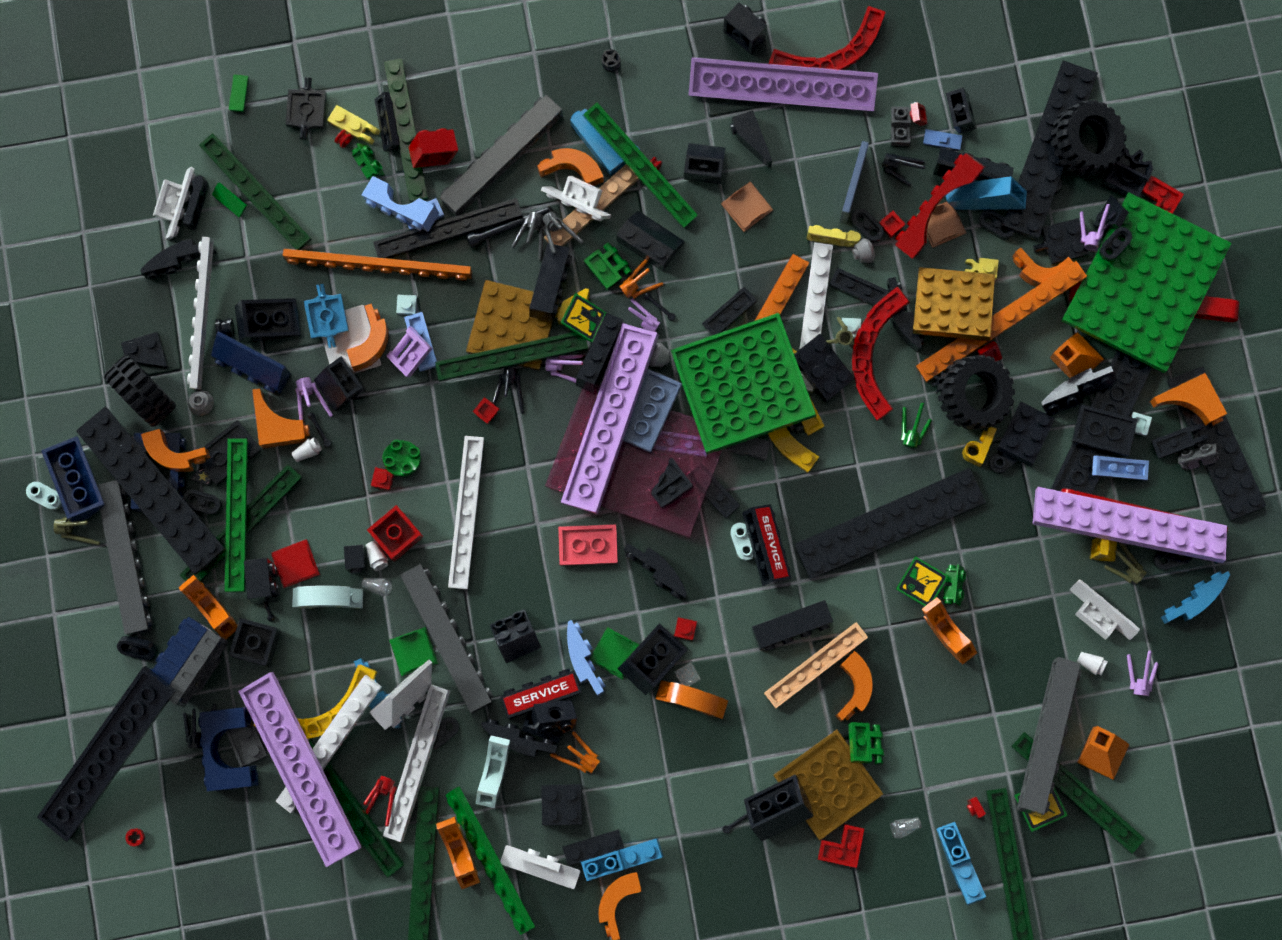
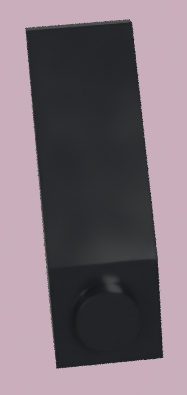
M754 111L732 117V122L729 125L732 135H736L737 140L768 168L772 167V158Z

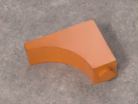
M1206 373L1172 388L1150 401L1153 408L1167 404L1188 408L1201 418L1205 426L1210 423L1214 426L1224 421L1223 417L1227 414Z
M260 388L253 389L259 445L263 449L303 443L308 439L307 436H310L309 425H306L303 420H290L278 416L268 407L264 392Z

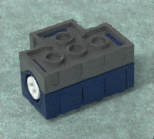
M190 617L180 623L178 627L180 630L176 636L173 635L169 639L167 649L164 653L161 652L156 659L157 664L151 669L177 690L169 701L184 708L195 691L201 692L222 661L218 657L229 643V641Z

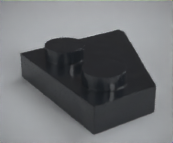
M1111 195L1102 211L1096 217V222L1093 226L1099 229L1107 204H1110V208L1103 229L1120 228L1129 213Z
M158 332L121 342L124 355H129L136 363L150 366L156 365L163 368L168 367Z
M670 458L668 466L664 473L662 472L659 482L654 486L651 495L661 509L664 510L692 490L694 486L673 458Z

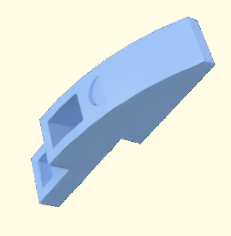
M570 620L567 627V643L572 665L581 684L588 680L597 696H600L604 693L602 688L606 686L600 677H595L593 671L596 669L592 662L585 660L591 656L590 650H592V647L587 639L583 641L580 636L583 631L578 623L573 624L572 620Z

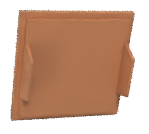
M751 182L721 203L743 232L773 211Z
M947 202L937 205L928 224L927 238L932 248L966 234L956 210Z

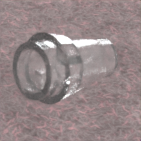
M365 577L362 581V588L382 597L389 596L392 589V581H389L388 578Z
M918 817L898 819L890 824V828L895 838L902 839L920 829L921 822Z

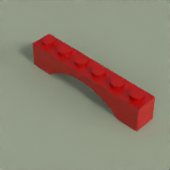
M965 153L964 156L961 154L956 159L954 169L952 171L948 170L942 178L944 182L932 190L930 193L932 197L929 201L925 200L922 203L917 217L913 215L907 223L909 225L905 232L902 230L896 237L897 242L895 246L912 259L916 258L927 243L928 224L939 202L953 190L963 185L974 183L986 168L968 153Z

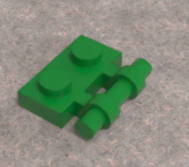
M608 242L603 246L607 251L606 253L602 254L597 249L584 259V263L606 290H609L622 280V277L619 275L620 271H623L626 276L632 272L628 266L629 263L623 260L618 254V250ZM612 258L617 265L613 267L608 259Z
M851 722L848 724L851 763L869 764L872 762L873 756L875 757L876 765L883 764L884 749H882L881 743L883 733L881 732L880 725H873V731H870V723ZM871 739L874 741V748H871Z

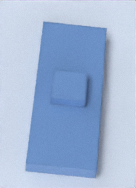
M926 129L923 145L941 148L948 147L960 151L962 135Z

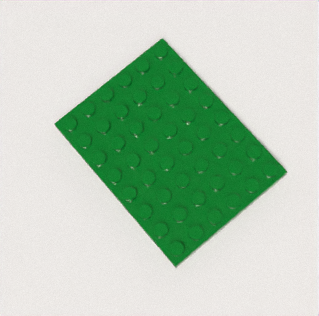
M1128 192L1122 206L1129 213L1121 227L1129 229L1132 233L1130 244L1113 261L1102 259L1099 253L1100 248L1098 249L1086 272L1087 278L1082 280L1061 321L1166 373L1231 242ZM1109 228L1102 244L1116 229ZM1118 237L1120 241H1124L1123 237ZM1106 250L1107 254H1112L1110 250Z

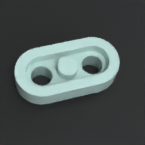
M32 482L27 486L26 494L31 500L50 510L61 508L60 498L54 489L40 482ZM38 488V492L33 494V490ZM54 496V502L50 503L49 499Z
M744 523L734 524L730 535L737 556L743 561H749L753 559L754 554L746 525ZM742 529L744 534L738 535L736 531ZM748 547L750 552L745 554L743 548Z

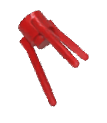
M380 776V779L377 780L376 785L363 804L367 805L370 801L365 811L369 814L379 794L387 796L390 793L385 826L388 827L394 794L397 788L393 786L395 781L385 776Z

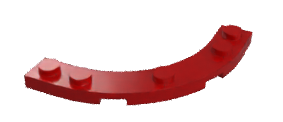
M868 6L862 24L849 44L843 49L826 55V57H800L774 49L768 64L844 70L857 62L872 46L880 30L885 11Z
M896 287L883 297L868 312L861 328L858 329L852 351V371H854L857 390L877 421H880L894 409L876 383L872 365L873 350L876 339L884 325L897 312L910 303L899 287Z

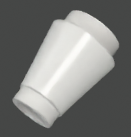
M314 437L308 438L292 452V456L296 462L318 455V452L322 449Z
M372 541L366 544L370 567L374 571L386 568L388 566V558L377 542Z
M1084 652L1080 653L1077 660L1078 663L1095 675H1102L1108 661L1103 660V657Z

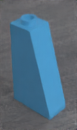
M587 110L575 112L570 119L571 127L611 177L626 164L582 116Z
M1010 176L975 181L974 183L963 185L946 195V200L955 210L1026 209L1027 191Z

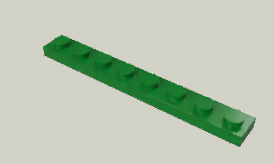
M598 102L582 115L682 228L697 216V213Z
M247 438L228 439L225 592H245L246 588L244 561H246Z
M460 786L445 795L447 802L456 814L458 823L463 827L467 840L472 844L476 857L484 866L486 875L491 879L495 892L500 896L504 904V909L512 918L515 929L522 935L534 928L535 925Z

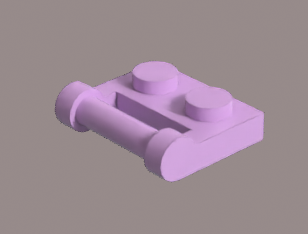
M409 326L405 336L393 351H389L386 356L406 377H411L433 348L413 327ZM413 339L411 344L399 358L398 355L402 352V350L406 347L410 340Z

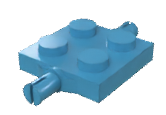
M324 284L316 285L318 296L304 301L311 339L325 337L327 338L328 348H332V346L335 348L334 336L339 333L349 332L342 294L326 295Z

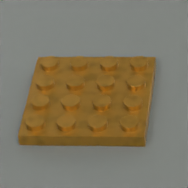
M919 267L913 334L990 341L995 274Z
M485 280L466 353L474 354L549 338L553 319L550 322L529 316L533 291ZM542 360L518 366L540 371Z
M835 730L773 775L778 783L795 774L797 775L810 801L814 817L806 820V823L819 840L883 795L862 763H851L850 747L838 730Z

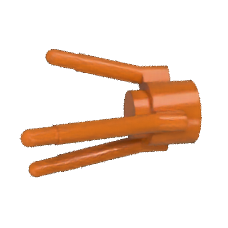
M644 260L619 286L627 298L632 296L635 299L641 294L663 286V282L637 291L639 287L636 282L644 277L650 269L647 268L635 279L633 278L646 265L647 260Z
M573 731L572 735L588 752L584 756L573 747H567L582 759L580 764L553 753L550 754V757L578 768L584 773L586 771L592 773L600 762L597 759L598 755L592 752L577 733Z

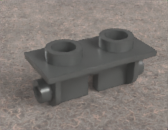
M1217 443L1205 444L1200 448L1182 451L1178 456V464L1181 465L1182 470H1190L1200 467L1199 460H1202L1204 466L1217 463V460H1220V454L1217 452Z

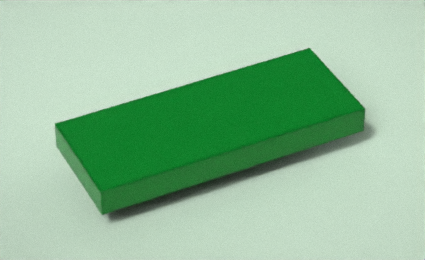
M233 75L229 111L244 112L249 76Z
M220 182L217 183L211 195L237 217H241L247 205Z

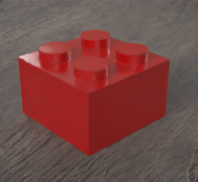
M446 128L431 132L429 130L419 131L408 147L413 168L449 165L458 152L454 129L447 130Z
M397 505L367 529L394 562L423 538V535Z

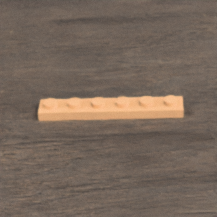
M624 165L599 187L602 193L596 208L604 211L639 180L627 165ZM575 209L562 221L573 232L578 234L594 219L591 214H584ZM563 227L555 232L550 231L555 245L564 246L573 238ZM545 235L544 239L548 242L547 235Z
M855 622L764 692V695L775 709L865 641L868 636Z

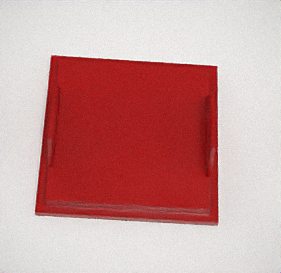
M307 539L271 552L283 588L320 575Z

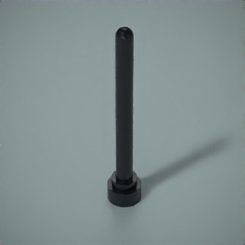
M548 206L535 211V213L544 216L548 212H552L553 209ZM529 214L480 234H474V232L467 234L471 249L478 247L482 243L481 241L523 225L525 217H529Z

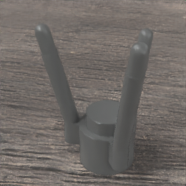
M530 212L529 217H525L524 224L517 234L512 248H515L527 225L530 230L526 243H530L533 231H538L540 228L538 259L541 261L544 237L543 227L545 226L542 219L544 216L539 213Z
M548 212L544 215L542 219L545 224L543 230L547 235L553 254L556 253L550 231L555 232L563 227L581 244L584 243L554 212Z

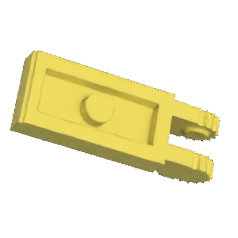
M336 105L327 119L331 125L340 130L345 129L348 134L371 145L374 143V140L364 134V132L368 130L376 135L380 133L379 129Z
M819 225L809 226L807 240L852 248L861 239V235L857 231L842 232L840 229H824V227Z

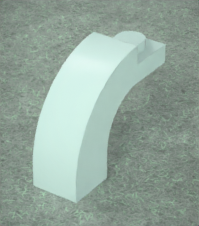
M347 586L293 588L292 607L306 609L317 607L363 608V589Z
M490 736L485 767L477 790L476 804L495 808L507 765L510 740Z

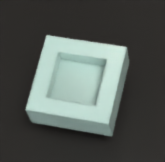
M398 295L397 315L416 314L417 296Z
M842 318L845 326L848 327V331L852 333L853 339H855L858 329L861 328V319Z
M1133 412L1131 417L1138 419L1134 434L1146 437L1152 417Z

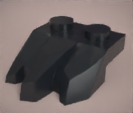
M1125 148L1121 159L1111 167L1103 185L1125 196L1129 192L1139 197L1153 171L1152 161L1143 162L1144 153L1140 149L1134 155H1130L1129 150Z

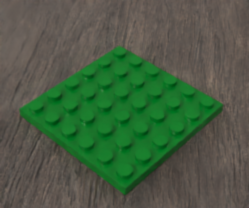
M779 313L671 350L706 454L816 417Z

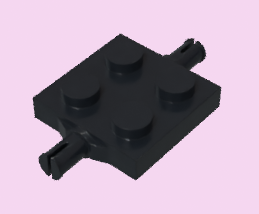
M310 77L304 78V88L298 90L288 89L285 125L287 127L300 128L299 139L307 140L308 129H324L326 91L312 89V78Z
M1079 218L1042 227L1043 243L1033 245L1034 253L1045 251L1048 254L1051 265L1063 262L1068 257L1075 259L1089 254L1088 250L1084 248L1085 243H1081L1082 234ZM1095 230L1088 231V232H1086V236L1089 234V232H1096V231H1095Z

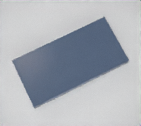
M865 141L861 143L839 221L846 224L869 146L868 142Z
M647 369L623 441L652 453L682 388V383Z

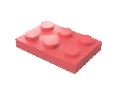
M616 524L558 527L560 566L618 564Z

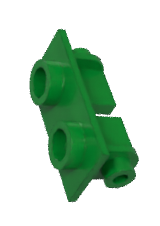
M357 143L358 147L352 150V156L359 166H362L364 163L366 164L361 168L366 179L371 180L373 176L376 177L377 175L385 176L382 171V165L372 155V149L368 145Z
M957 564V569L955 565H948L946 575L949 577L946 583H952V586H944L943 600H945V604L955 603L961 606V601L964 599L962 587L963 582L966 580V571L959 564Z

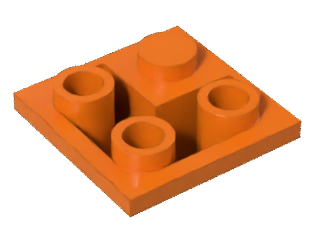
M1078 332L1064 342L1050 357L1069 378L1091 368L1093 370L1104 360Z
M1095 726L1089 734L1077 763L1114 780L1129 747V743L1116 734Z

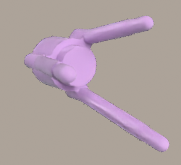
M1110 204L1106 205L1098 232H1089L1087 236L1084 213L1080 212L1081 243H1085L1084 248L1086 250L1098 251L1105 232L1103 227Z
M632 298L631 302L646 317L631 307L628 310L643 320L641 324L643 329L655 332L660 322Z
M562 355L546 359V371H551L553 376L576 383V378L562 374L558 370L562 371L563 365H582V361H569L565 359L582 358L583 355Z
M309 377L296 381L297 388L295 390L298 401L299 420H303L301 395L305 397L306 404L310 407L309 395L313 393L312 391L315 392L330 417L333 416L318 391L315 382L312 383Z
M1148 651L1144 677L1143 679H1137V683L1134 679L1131 655H1127L1131 682L1130 689H1134L1135 695L1149 696L1150 692H1152L1158 663L1154 664L1150 679L1148 680L1151 651Z

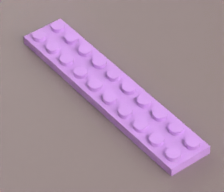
M692 57L689 96L874 111L878 73Z
M622 324L561 500L562 504L598 514L659 336L658 333Z
M1037 487L1035 490L1033 525L1224 563L1226 560L1227 525Z
M274 672L266 674L239 690L238 692L325 866L328 867L361 849L362 847Z

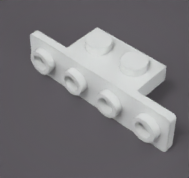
M193 167L186 170L182 185L166 179L163 181L153 216L170 221L166 235L167 240L176 237L178 234V220L183 217L185 209L182 207L184 201L187 202L190 191H188L190 184L192 185L195 177Z
M568 176L563 192L552 186H544L541 191L547 193V197L552 199L558 198L562 200V204L574 206L578 212L589 213L595 220L602 221L611 217L610 214L596 208L602 190L573 176Z
M1079 579L1070 588V591L1084 602L1075 615L1105 640L1114 629H1117L1129 640L1140 631V628L1082 580Z
M509 845L505 846L500 861L502 865L571 889L575 888L580 870L558 863V858L549 855L547 859L540 857V852L532 849L526 852Z

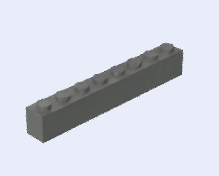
M547 95L543 98H538L530 111L526 110L517 123L509 126L508 132L504 136H499L490 149L487 148L482 152L481 158L477 162L473 161L464 174L456 177L455 183L451 187H446L441 192V202L455 216L461 215L563 116L562 109Z
M117 480L98 484L97 486L105 504L100 509L124 633L125 635L133 636L152 631L153 618L148 613L147 608L150 606L148 596L144 593L146 582L144 577H141L140 569H142V563L140 558H137L136 553L139 550L138 543L133 538L135 527L133 522L130 521L129 514H131L130 504L126 503L125 498L128 493Z
M420 564L401 574L400 576L470 713L473 714L492 704L491 698L494 696L489 687H484L482 681L485 679L480 669L476 671L473 665L476 661L472 653L467 654L464 648L467 646L466 641L462 635L458 636L456 632L458 626L454 618L450 619L447 612L450 610L445 601H440L438 596L441 593L436 584L432 585L430 581L432 575L427 567L423 568Z
M1061 657L1053 660L1016 810L1038 817L1044 815L1049 810L1050 802L1048 797L1054 789L1055 783L1052 781L1059 769L1057 760L1064 748V745L1061 743L1063 737L1068 732L1066 723L1073 711V707L1070 706L1077 694V689L1075 688L1076 681L1080 680L1082 670H1079L1080 663Z

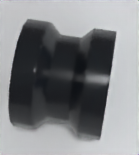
M613 49L606 50L602 54V66L606 71L614 72L620 67L619 53Z
M216 319V334L219 331L229 337H233V319Z

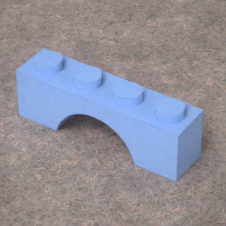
M374 176L371 178L362 193L363 198L366 200L365 203L373 209L378 207L384 214L388 216L392 214L402 223L407 221L419 231L421 229L427 232L430 230L439 215V211L434 205L420 198L407 205L396 204L393 201L394 191L390 185Z

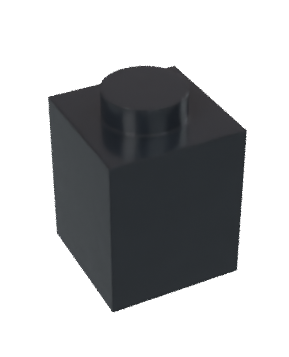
M364 545L344 546L345 570L351 572V574H362V570H367L366 547Z

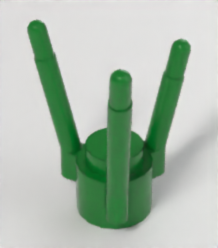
M924 403L920 404L913 431L908 430V433H906V407H903L902 435L900 440L903 441L902 445L917 449L918 445H921L922 439L932 422V419H928L919 435L917 429Z

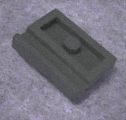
M255 726L234 728L226 731L240 767H245L268 756Z

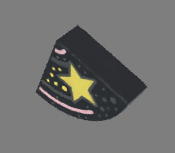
M203 468L198 469L191 477L192 481L210 486L212 481Z

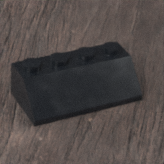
M940 148L933 175L943 177L948 170L952 171L956 166L954 164L956 159L961 154L964 156L967 152L958 153L952 148ZM973 157L986 167L975 181L1012 177L1014 168L1009 167L1010 165L1000 162L998 164L991 162L989 158Z

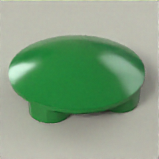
M393 440L385 448L382 460L384 467L391 474L408 476L418 469L421 455L419 448L411 442Z

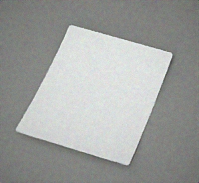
M364 305L345 310L349 332L339 333L334 336L335 348L333 346L328 348L327 338L322 337L329 364L342 356L351 366L347 349L361 345L369 337L371 327ZM380 358L373 365L355 373L381 366Z

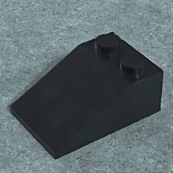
M296 298L240 300L235 305L239 342H258L300 336Z
M659 623L617 669L643 694L647 695L688 649Z

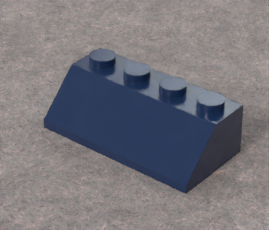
M219 331L216 334L211 356L215 359V364L222 368H225V366L230 367L232 373L240 377L242 374L247 376L249 382L258 385V383L264 385V389L272 394L274 392L281 394L291 376V373L284 365Z
M78 436L41 450L66 517L70 522L88 519L105 505Z

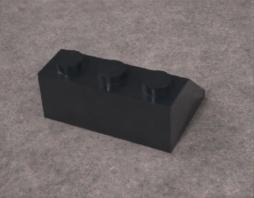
M637 211L627 219L616 235L617 242L663 272L684 243V240L640 211Z
M796 774L744 799L751 830L761 842L814 817L810 801Z

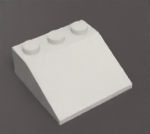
M430 660L425 662L369 712L385 730L390 726L393 728L402 721L400 717L403 714L407 716L415 709L413 704L416 702L421 703L427 697L426 692L431 684L432 662Z

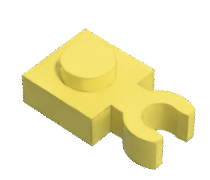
M979 258V263H976L973 259H967L965 264H970L972 269H965V271L995 274L996 280L999 260Z

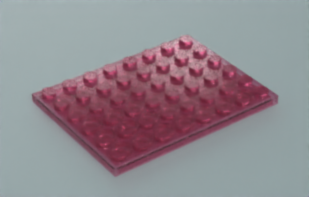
M597 384L594 393L585 389L581 390L545 487L564 493L601 385ZM671 410L652 453L624 441L622 442L600 507L690 538L722 450L706 454L694 418ZM673 458L694 488L662 510L652 497L651 491L659 482V477L668 466L669 459Z

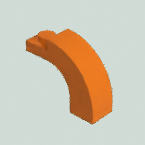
M563 148L551 151L553 159H544L537 165L541 177L561 169H571L577 172L584 182L592 186L604 182V176L598 164L589 155L576 149Z
M1021 247L1012 256L1015 265L1023 269L1019 276L1025 282L1035 287L1073 263L1068 257L1055 267L1044 268L1034 263Z
M372 303L365 305L371 326L369 337L361 345L347 349L354 372L373 365L382 356L388 343L387 323L384 318L381 319L378 308L374 309Z
M161 429L141 434L149 455L169 470L177 472L194 471L192 463L202 464L206 462L205 459L210 458L209 451L205 447L186 453L172 452Z
M194 575L178 587L199 609L222 638L226 640L236 631L238 624L212 592Z
M937 597L922 608L925 615L924 618L932 631L962 665L977 654L971 640L954 624L942 602Z
M855 651L840 665L851 677L854 684V694L851 700L836 715L840 721L844 718L848 721L855 713L853 711L854 708L861 713L867 706L872 694L871 672L866 662Z
M662 680L656 695V699L659 701L686 707L723 719L728 700L719 696Z
M455 817L437 823V830L448 851L461 889L480 883L467 841Z
M637 872L624 875L615 880L606 889L601 898L599 922L608 921L605 930L607 937H611L612 940L620 939L615 917L617 904L627 895L642 892Z

